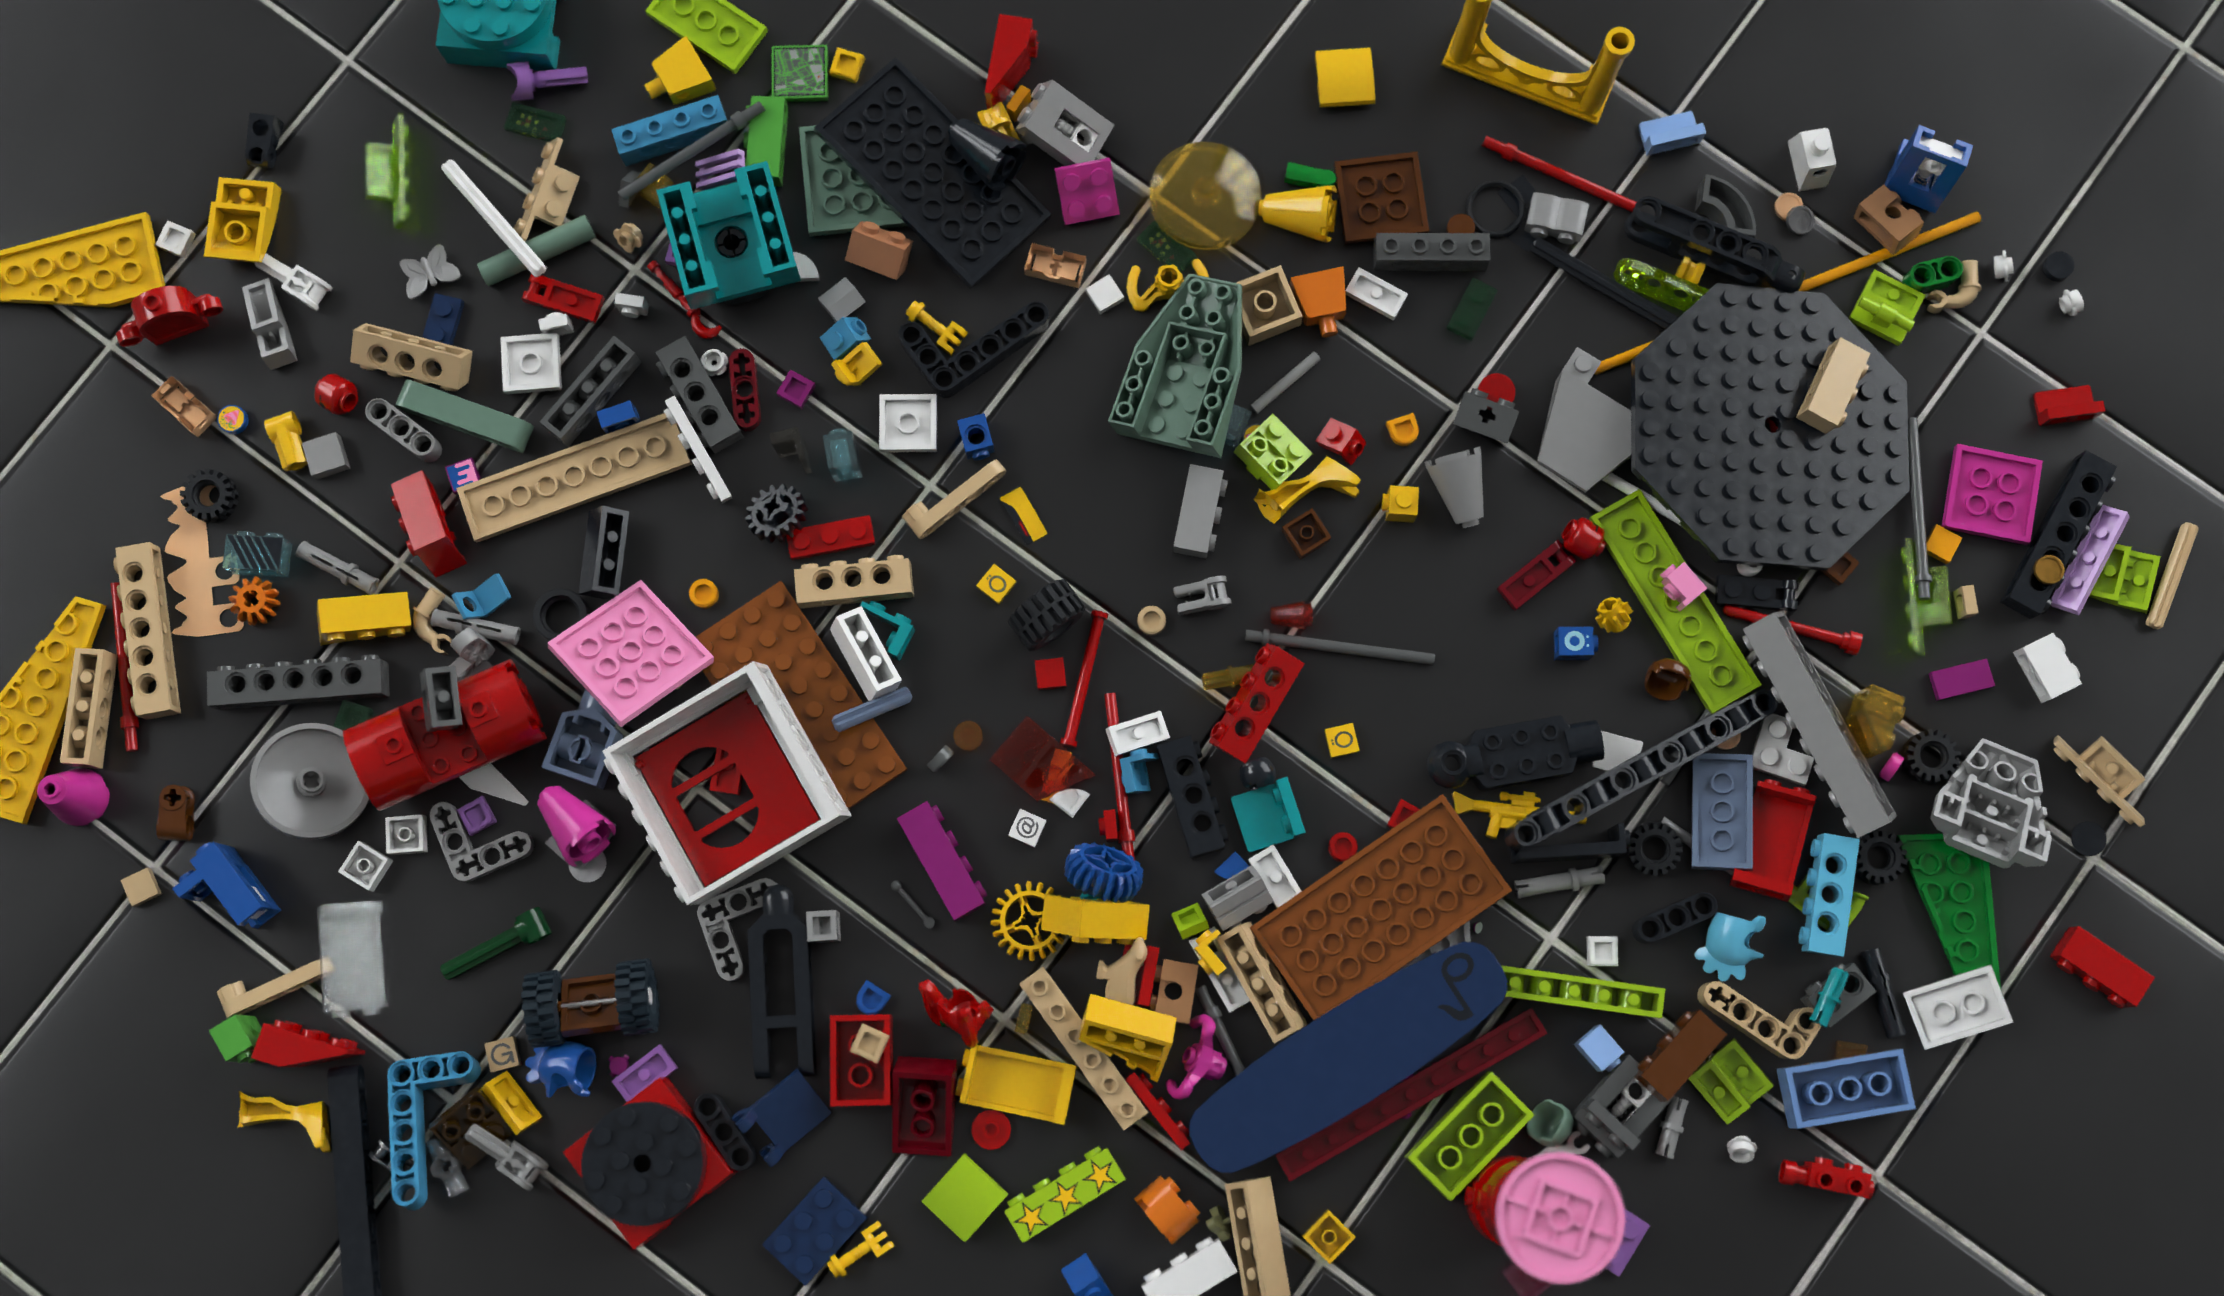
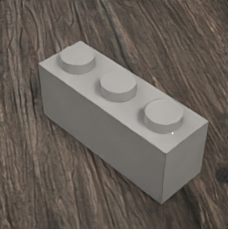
M1190 464L1173 546L1174 553L1207 559L1208 551L1214 552L1217 535L1212 534L1213 524L1220 523L1222 507H1217L1219 496L1225 497L1228 480L1223 479L1224 470Z

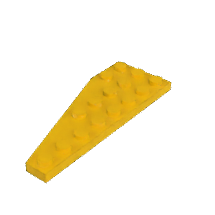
M143 212L0 250V302L116 307L131 303L135 297L143 292L165 286L150 215Z
M75 596L55 621V627L49 635L35 647L36 651L28 662L24 661L0 692L1 818L25 825L28 823L38 795V785L45 776L66 719L75 648L91 649L106 606Z

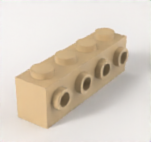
M1271 1176L1225 1184L1243 1296H1291Z

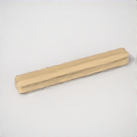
M2185 522L2179 529L2145 622L2150 628L2159 630L2165 623L2199 530L2198 526L2192 523Z

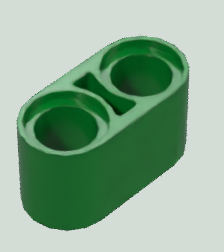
M1944 256L1920 262L1907 272L1903 277L1902 283L1923 294L1945 289L1960 277L1963 272V265L1954 256ZM1941 268L1947 269L1951 277L1945 276ZM1914 274L1920 275L1924 283L1917 282Z

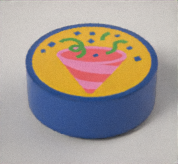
M227 405L218 413L217 423L228 434H239L248 426L249 418L247 413L237 405Z

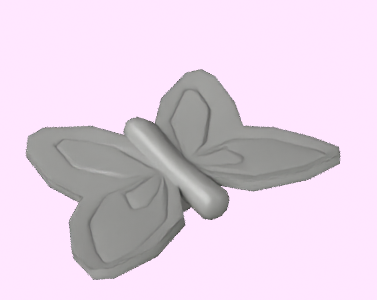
M441 244L436 245L429 252L427 259L422 257L421 262L414 259H403L400 261V267L409 277L406 286L409 299L419 297L427 289L428 281L431 286H436L437 281L435 278L441 282H453L461 277L459 269L452 263L446 262V252Z

